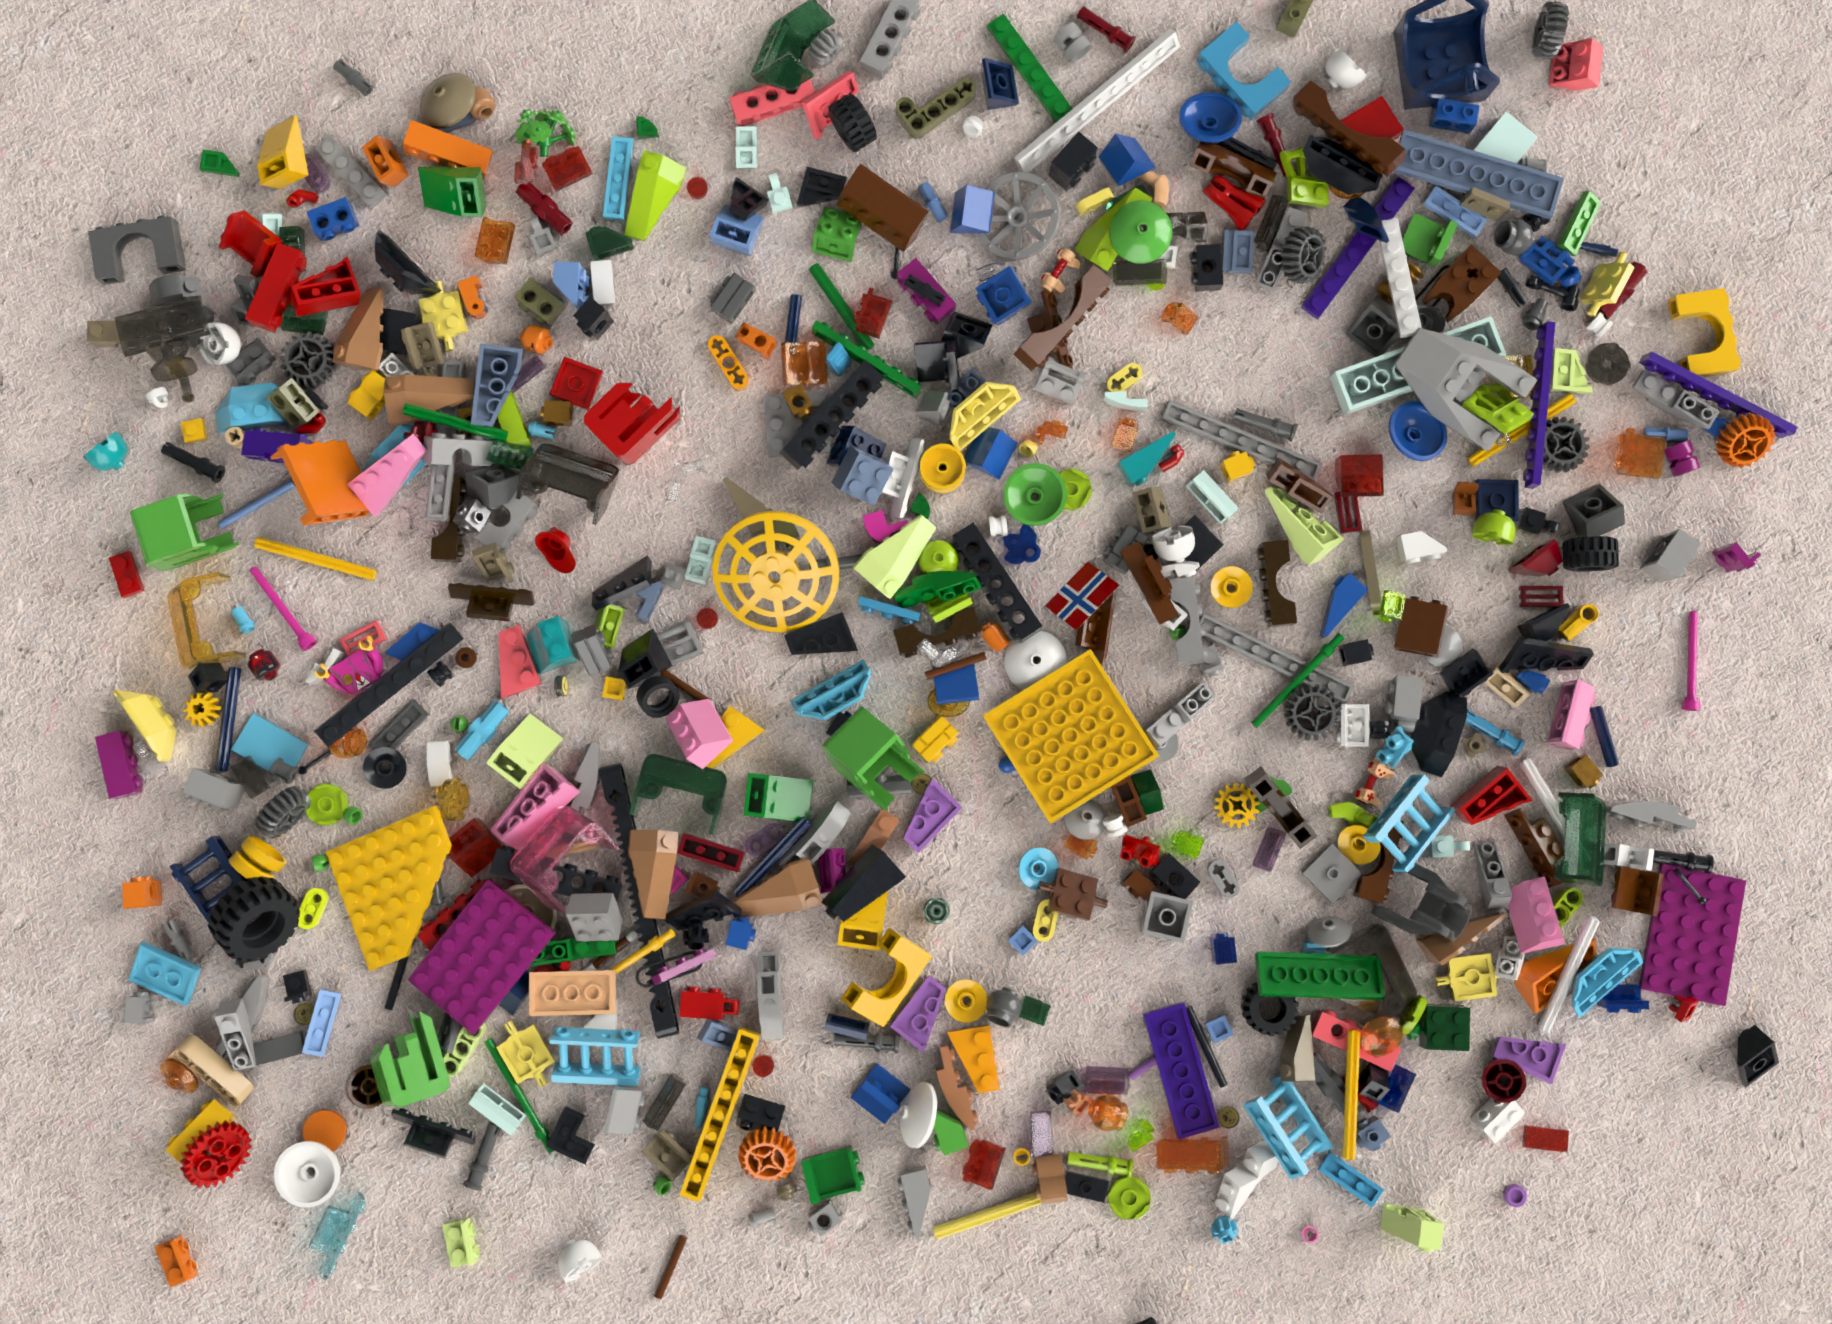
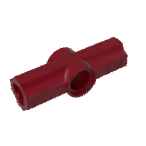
M529 180L522 182L518 186L516 194L531 207L530 209L543 222L546 221L561 236L571 229L573 225L571 219L558 208L557 204L548 195L542 194Z
M1635 261L1631 263L1634 269L1616 303L1602 305L1597 314L1601 312L1604 318L1608 320L1618 307L1631 297L1635 292L1634 288L1648 273L1646 267L1641 263Z

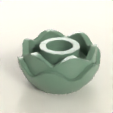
M935 897L926 902L923 907V914L929 923L942 924L949 917L950 908L944 899Z

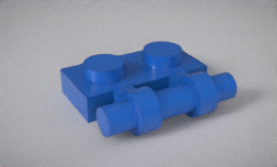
M1542 236L1537 241L1542 247L1540 248L1533 244L1520 257L1519 262L1552 286L1567 269L1562 264L1565 263L1571 267L1575 260L1570 257V253L1566 250L1562 251L1555 246L1554 241L1551 239L1547 240ZM1548 252H1550L1551 254H1553V255H1554L1555 257H1557V258L1554 259L1552 256H1550V255L1548 254Z

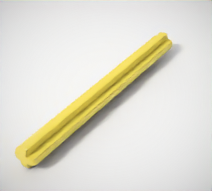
M1036 1192L946 1222L933 1227L934 1236L936 1239H941L1040 1205L1041 1198L1037 1199Z

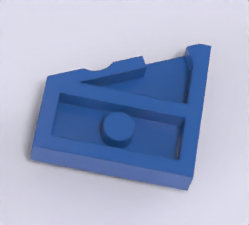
M419 622L390 647L385 654L402 660L439 630Z

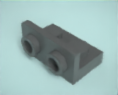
M257 339L239 353L234 361L227 363L226 366L233 373L235 379L242 385L253 382L257 377L256 375L262 370L269 369L276 358L262 341Z

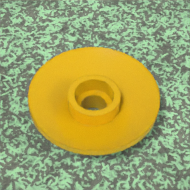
M1229 566L1220 569L1213 576L1210 589L1214 600L1218 604L1226 608H1237L1249 600L1253 585L1250 576L1243 569ZM1230 584L1234 587L1233 592L1227 590V585Z
M1350 825L1344 828L1338 837L1340 852L1350 862L1355 864L1371 863L1377 858L1381 848L1380 843L1367 842L1363 835L1369 828L1364 825ZM1358 839L1362 840L1364 844L1359 843Z
M963 979L949 987L945 996V1006L950 1016L955 1020L970 1023L978 1020L984 1014L988 998L984 988L979 983ZM965 996L970 997L971 1002L969 1004L963 1002Z

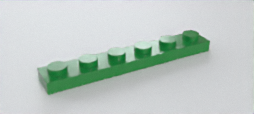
M1003 13L988 23V31L1055 123L1058 122L1073 108Z
M815 321L812 326L813 335L832 347L838 342L841 343L851 359L859 364L866 360L884 377L883 379L911 397L918 398L922 386H920L916 379L908 378L897 367H890L885 364V361L880 356L869 354L864 346L860 344L855 345L850 342V339L845 334L836 333L829 324Z

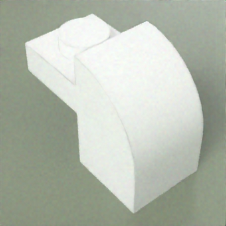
M1602 842L1599 863L1652 871L1654 849Z

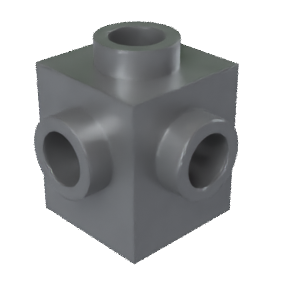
M477 499L464 500L462 505L457 508L456 515L452 521L464 533L480 532L484 529L491 511Z

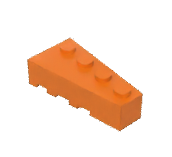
M413 120L410 121L403 142L405 155L445 167H481L483 178L486 176L493 152L489 148Z

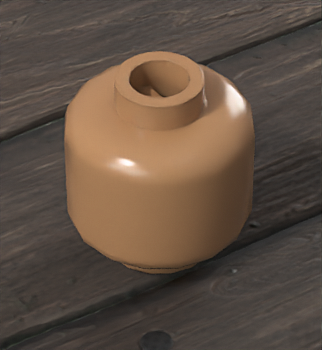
M477 87L475 88V101L470 113L475 118L487 119L492 116L496 104L486 88Z

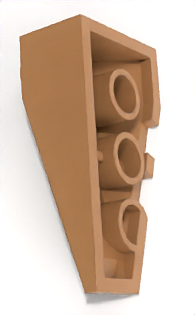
M370 288L366 290L337 340L333 350L332 362L352 370L379 369L383 351V343L380 342V333L383 332V325L380 324V316L383 314V289Z
M407 374L385 377L384 398L390 425L396 426L419 421L418 418L402 413L403 406L406 403L436 411L446 406L453 407L473 399L475 380Z
M663 830L629 831L628 854L633 865V876L636 878L643 918H666L677 856L679 832Z
M809 857L788 863L782 867L783 870L775 876L770 875L766 878L767 881L760 886H753L735 898L734 903L742 909V917L803 911L822 905L823 896Z
M1496 912L1469 919L1464 931L1456 941H1451L1434 933L1419 934L1420 938L1416 942L1429 962L1442 966L1465 950L1463 945L1476 942L1479 939L1478 934L1480 932L1486 933L1504 920L1506 916L1504 913Z

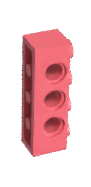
M797 72L789 78L776 79L769 85H758L745 93L737 92L729 100L738 127H744L803 107L802 101L815 92L808 72ZM789 89L797 90L794 94L787 93ZM771 95L777 96V99L774 101H769L767 98ZM750 102L758 103L755 107L748 106Z
M1325 1009L1324 1012L1317 1011L1311 1024L1312 1036L1347 1051V1031L1351 1029L1360 1031L1359 1057L1390 1072L1392 1071L1401 1050L1400 1047L1395 1045V1040L1384 1036L1383 1039L1376 1037V1031L1367 1027L1361 1030L1356 1027L1357 1023L1350 1019L1339 1020L1336 1018L1338 1014L1328 1009ZM1338 1024L1340 1026L1339 1033L1332 1035V1026ZM1374 1042H1378V1051L1372 1053L1370 1050L1371 1045Z

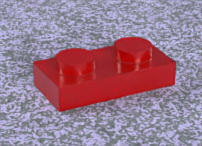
M131 551L109 557L121 597L126 598L145 591Z

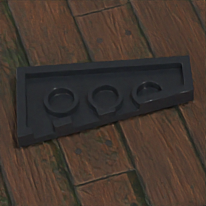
M1520 637L1500 664L1499 669L1501 673H1509L1510 670L1517 669L1518 672H1527L1528 669L1536 668L1538 671H1547L1550 668H1557V670L1584 669L1594 653L1591 648Z

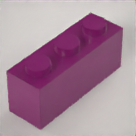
M917 258L913 259L897 273L898 286L903 291L907 290L909 292L911 301L917 307H922L925 311L923 314L930 322L934 321L938 325L956 310V303ZM911 274L925 284L928 282L933 289L945 294L946 298L944 302L942 301L941 307H938L926 298H920L918 293L905 287L904 283L908 280V276Z
M119 730L96 736L95 741L109 799H120L143 793L141 788L143 787V780L138 775V759L133 754V738L129 732Z

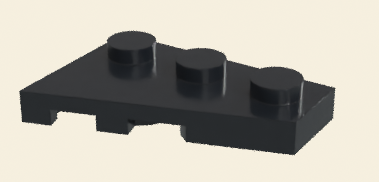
M648 555L592 592L591 605L596 611L651 586L652 561Z
M843 612L784 635L791 655L858 651Z
M714 889L667 912L665 922L677 930L687 929L693 923L703 924V921L714 919L716 922L722 921L723 917L733 915L734 918L742 916V909Z

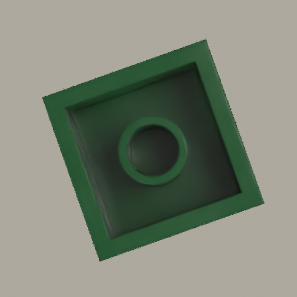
M1427 1004L1420 1017V1027L1422 1028L1420 1047L1426 1050L1470 1051V1007L1464 1005Z

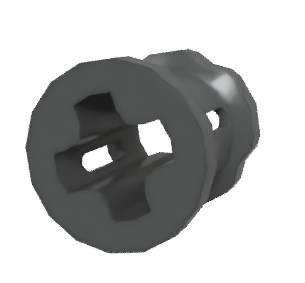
M279 757L271 766L269 773L277 775L284 779L285 783L291 784L296 778L299 768L288 765Z

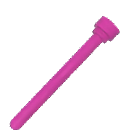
M255 566L251 567L250 573L297 635L298 645L302 651H307L317 644L312 634L309 635L308 632L305 633L260 570Z
M1694 610L1689 612L1687 697L1682 701V710L1700 711V701L1696 697L1698 613Z

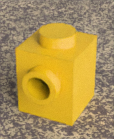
M1239 451L1227 455L1228 459L1223 460L1219 464L1227 483L1250 475L1254 471L1253 467H1255L1253 458L1248 456L1247 452L1240 454Z

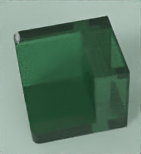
M1025 996L1019 1017L1044 1026L1051 1005L1033 997Z

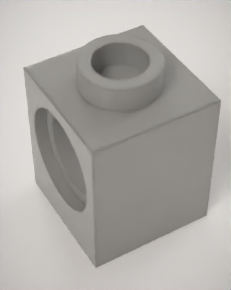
M828 1200L809 1214L808 1225L814 1234L818 1233L821 1237L842 1222V1215L833 1202ZM824 1214L829 1217L830 1221L822 1224L818 1221V1217Z

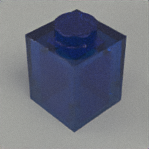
M1228 932L1215 933L1216 937L1210 938L1213 964L1237 963L1235 937L1228 936Z

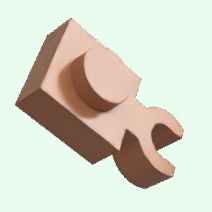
M1072 1089V1096L1069 1099L1065 1098L1063 1101L1067 1104L1066 1107L1080 1117L1093 1100L1081 1090L1077 1092L1075 1089Z

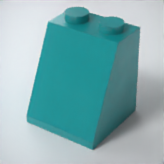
M559 616L538 622L526 634L539 674L580 661L572 642L568 623Z

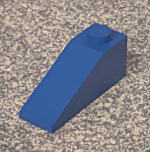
M1350 573L1344 576L1340 575L1333 582L1335 587L1330 592L1320 632V637L1322 638L1327 637L1368 591Z

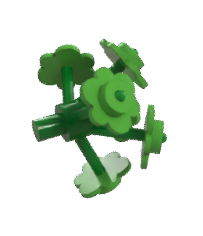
M531 109L523 110L519 114L521 118L517 120V123H521V125L515 132L517 143L527 145L529 140L537 143V146H540V157H548V146H551L552 142L565 139L568 145H575V132L572 127H569L564 114L559 110H536L532 112ZM537 114V116H535V120L532 121L531 117ZM556 123H564L562 124V134L551 138Z

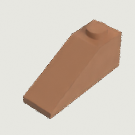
M881 810L848 862L854 865L871 845L882 849L900 819L885 810Z

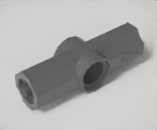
M881 775L874 779L891 795L912 793L911 782L909 783L900 775L889 777L888 775ZM847 780L848 798L867 797Z
M1315 1052L1313 1057L1316 1085L1344 1115L1345 1084L1335 1071L1328 1067L1321 1056Z

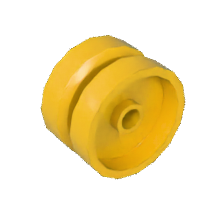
M950 444L931 446L924 452L920 461L919 474L922 483L928 490L937 494H947L955 491L964 480L966 469L964 456L957 448ZM942 466L946 467L945 471H940L939 469H941Z
M248 835L241 843L243 850H235L229 858L231 866L247 879L252 877L257 879L258 877L274 878L273 872H280L287 864L286 859L275 848L253 835Z

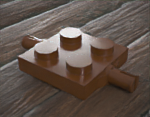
M1062 868L1056 869L1055 878L1051 884L1039 881V886H1037L1038 890L1049 892L1048 910L1085 921L1090 920L1094 905L1106 908V903H1108L1107 899L1096 897L1097 878Z

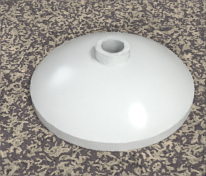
M1045 631L1038 632L1023 643H1020L1018 639H1013L1007 647L1004 656L1006 674L1010 681L1021 690H1025L1067 664V656L1063 645L1056 637ZM1034 657L1040 658L1039 664L1033 663Z
M920 1082L915 1085L903 1100L899 1110L901 1135L906 1145L911 1148H920L924 1145L935 1123L937 1097L930 1083Z
M301 1141L288 1147L279 1156L274 1169V1181L278 1192L286 1201L299 1207H313L325 1202L335 1192L340 1180V1166L336 1156L328 1147L315 1141ZM310 1167L314 1168V1174L309 1172Z

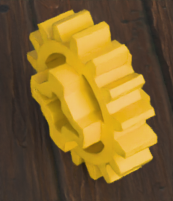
M1236 782L1232 783V788L1224 785V792L1221 790L1217 791L1220 798H1214L1218 805L1213 806V809L1219 810L1215 816H1222L1221 823L1224 824L1228 821V827L1230 828L1233 827L1234 823H1236L1238 829L1241 828V823L1249 826V819L1252 821L1256 820L1253 813H1259L1255 806L1260 805V802L1254 801V798L1257 796L1255 794L1251 795L1250 792L1252 790L1250 788L1245 790L1244 783H1241L1239 787H1237ZM1233 791L1242 792L1238 797L1229 795ZM1248 798L1250 800V811L1246 807ZM1223 800L1227 803V810L1225 813L1223 811L1222 806ZM1231 801H1240L1239 806L1242 810H1233L1232 808L1234 807V805ZM1235 814L1244 816V818L1239 820L1231 819Z

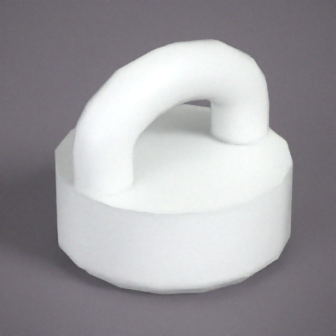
M976 116L965 118L963 123L964 134L969 138L979 137L983 131L982 120Z
M165 387L152 389L146 394L148 402L154 403L159 408H165L169 404L167 399L169 394Z

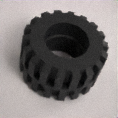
M847 94L828 107L830 119L845 145L853 152L859 151L877 139L876 129L868 112L853 94Z
M1607 536L1571 538L1562 542L1563 568L1566 570L1577 572L1604 571L1619 566L1618 539Z
M1257 982L1252 984L1253 987H1248L1246 989L1247 994L1242 997V1000H1244L1243 1004H1241V1009H1243L1242 1015L1246 1019V1023L1259 1033L1269 1036H1275V1034L1282 1035L1284 1034L1283 1031H1289L1291 1029L1290 1025L1296 1023V1020H1294L1295 1016L1299 1015V1011H1297L1299 1004L1295 1000L1296 997H1277L1281 1004L1279 1014L1271 1020H1265L1259 1014V1004L1266 996H1259Z

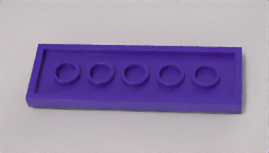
M1179 1002L1142 1013L1177 1138L1182 1139L1220 1128L1185 1003Z

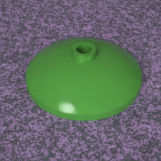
M1133 201L1122 206L1116 212L1110 224L1109 237L1114 250L1124 260L1135 264H1146L1160 258L1168 249L1172 239V224L1166 212L1158 205L1149 201ZM1139 226H1145L1146 231H1140Z
M1030 463L1019 467L1009 476L1004 487V503L1008 512L1015 520L1028 526H1042L1052 522L1060 515L1066 503L1067 491L1062 477L1056 470L1045 464ZM1036 493L1038 494L1039 498L1037 500H1032L1031 495Z

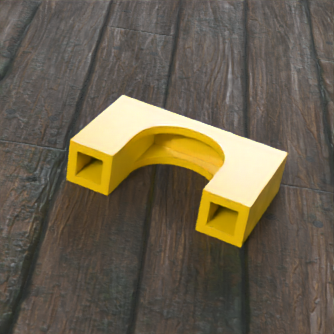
M1725 288L1679 294L1668 300L1671 321L1694 317L1701 318L1713 327L1716 335L1715 346L1711 352L1686 356L1679 360L1681 367L1702 378L1731 374L1740 369L1741 359L1737 354V338L1733 333V317L1729 312V296L1726 294Z
M890 927L877 946L895 958L896 968L891 980L878 990H867L852 981L840 998L852 1010L882 1027L886 1025L932 957L923 948Z

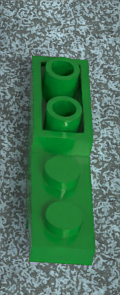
M940 571L911 578L913 585L897 590L894 598L901 608H908L938 596L942 602L952 600L955 597L972 593L982 587L975 573Z
M573 937L549 941L530 966L617 954L616 940L583 942L577 941Z

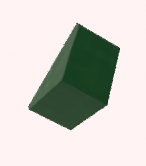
M1151 769L1131 775L1145 815L1164 810L1161 791Z

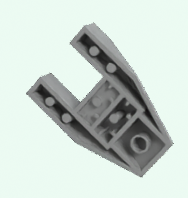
M1422 328L1417 329L1394 363L1431 416L1476 447L1486 451L1490 450L1500 433L1462 407L1463 401L1473 394L1485 375L1514 395L1526 398L1537 382V379L1482 344Z

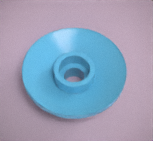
M1040 847L1032 848L1022 856L1019 862V877L1025 886L1038 890L1039 881L1052 883L1055 878L1056 869L1059 868L1058 861L1051 851ZM1037 864L1038 870L1034 872L1033 867Z

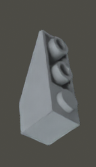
M924 393L917 408L916 416L938 426L941 420L945 422L950 407L948 393Z
M1495 839L1473 842L1480 890L1486 910L1508 907L1513 895Z
M243 999L221 1002L214 1018L233 1069L240 1070L255 1067L256 1059L249 1016Z
M926 1166L900 1171L901 1178L897 1179L900 1192L904 1191L906 1199L902 1200L905 1213L909 1212L911 1221H907L909 1232L914 1234L915 1240L919 1239L931 1191Z

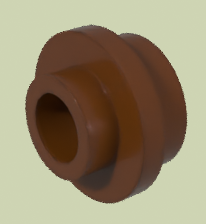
M461 648L456 653V663L462 668H471L477 661V654L471 648ZM464 654L469 655L468 661H463L462 657Z

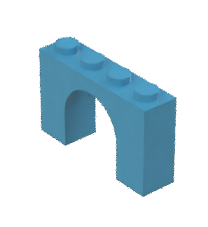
M1236 21L1199 53L1197 62L1200 69L1211 76L1213 83L1217 87H1221L1225 95L1239 105L1242 115L1252 120L1288 89L1291 80L1279 67L1255 84H1243L1232 77L1228 68V61L1247 45L1250 35Z

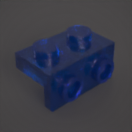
M1618 984L1597 1002L1598 1006L1605 1008L1606 1012L1620 1013V1009H1628L1630 1013H1641V1009H1649V1001L1641 998V986L1638 984Z
M1395 1064L1389 1077L1390 1090L1378 1104L1399 1113L1416 1074Z

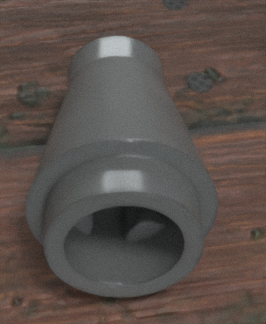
M1538 298L1534 305L1526 312L1522 322L1525 328L1537 330L1542 326L1548 306L1546 300Z

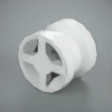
M1599 312L1588 323L1586 329L1595 332V336L1599 339L1611 327L1613 322L1606 320L1604 315Z
M1001 515L999 518L989 516L990 537H995L998 534L1007 536L1006 516Z
M1122 813L1109 815L1102 820L1103 825L1107 827L1106 833L1108 837H1117L1127 832V826L1122 822Z

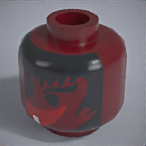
M260 649L249 656L250 660L247 666L257 680L266 679L271 681L278 676L277 671L281 665L270 650L264 651V649Z

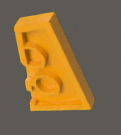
M989 1025L947 1031L978 1093L1000 1090Z

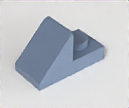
M658 581L651 584L650 587L634 593L646 599L644 603L641 602L638 606L636 613L639 614L637 617L639 620L648 623L665 588L662 582Z
M706 1019L697 1038L704 1043L731 1052L738 1030L719 1020Z

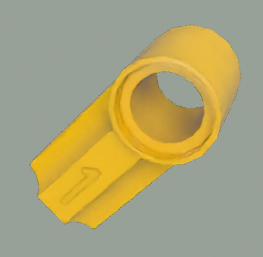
M1592 604L1579 605L1561 623L1557 633L1567 642H1570L1587 625L1597 620L1599 616L1597 607ZM1584 609L1589 611L1588 619H1585L1582 615Z

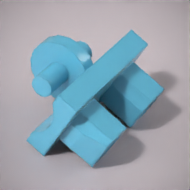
M1401 726L1396 727L1393 733L1386 739L1382 749L1377 752L1376 757L1382 764L1388 763L1392 768L1396 767L1405 753L1411 751L1414 741L1403 732Z

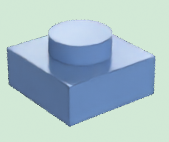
M1023 925L1008 939L1010 944L1022 956L1037 942Z
M1224 1014L1204 1023L1214 1044L1234 1035Z

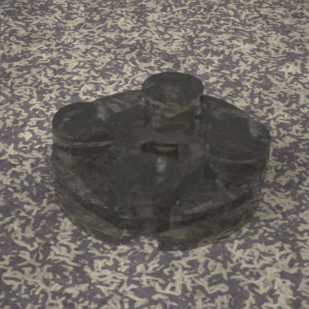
M1612 342L1600 344L1592 349L1587 356L1585 367L1588 376L1594 382L1613 385L1626 376L1631 368V364L1624 349L1617 343ZM1604 359H1607L1612 363L1611 369L1609 367L1605 368L1603 366V364L1605 363Z

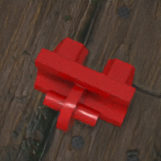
M1125 834L1122 840L1120 858L1125 861H1129L1132 858L1139 860V864L1146 868H1149L1151 865L1157 866L1159 864L1161 846L1150 843V837L1144 836L1140 840Z

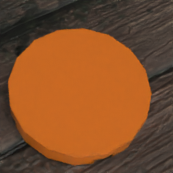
M322 1109L314 1112L306 1119L303 1126L304 1141L321 1143L331 1151L338 1149L345 1141L347 1124L339 1112Z

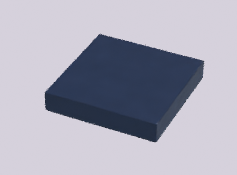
M1475 480V483L1479 485V489L1475 494V521L1484 513H1492L1493 509L1506 512L1505 516L1510 517L1513 522L1519 521L1518 480Z

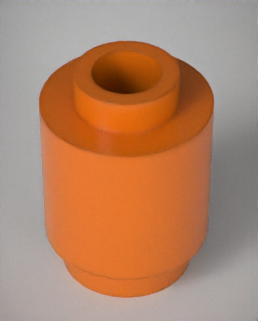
M989 621L981 628L983 632L980 635L989 647L997 653L1010 644L1007 639L1009 637L997 621L995 623Z

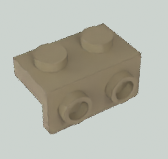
M1472 187L1466 194L1462 193L1459 206L1497 221L1509 210L1511 202Z
M433 321L401 329L402 340L406 346L408 360L413 370L420 369L422 366L427 367L445 362Z
M496 542L472 550V556L487 581L505 576L509 583L513 582L512 574L515 573L511 562H507L504 549L500 550Z
M661 1129L641 1153L671 1181H674L692 1161L693 1157L687 1147L684 1145L680 1146L674 1141L676 1138L672 1133Z

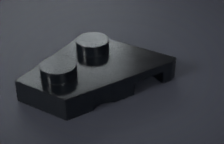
M807 167L797 207L839 200L841 192L846 185L847 177Z
M736 177L732 186L729 210L735 213L737 217L747 221L763 209L769 199Z

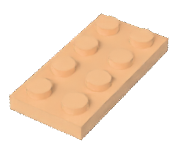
M616 970L529 972V1016L616 1014Z

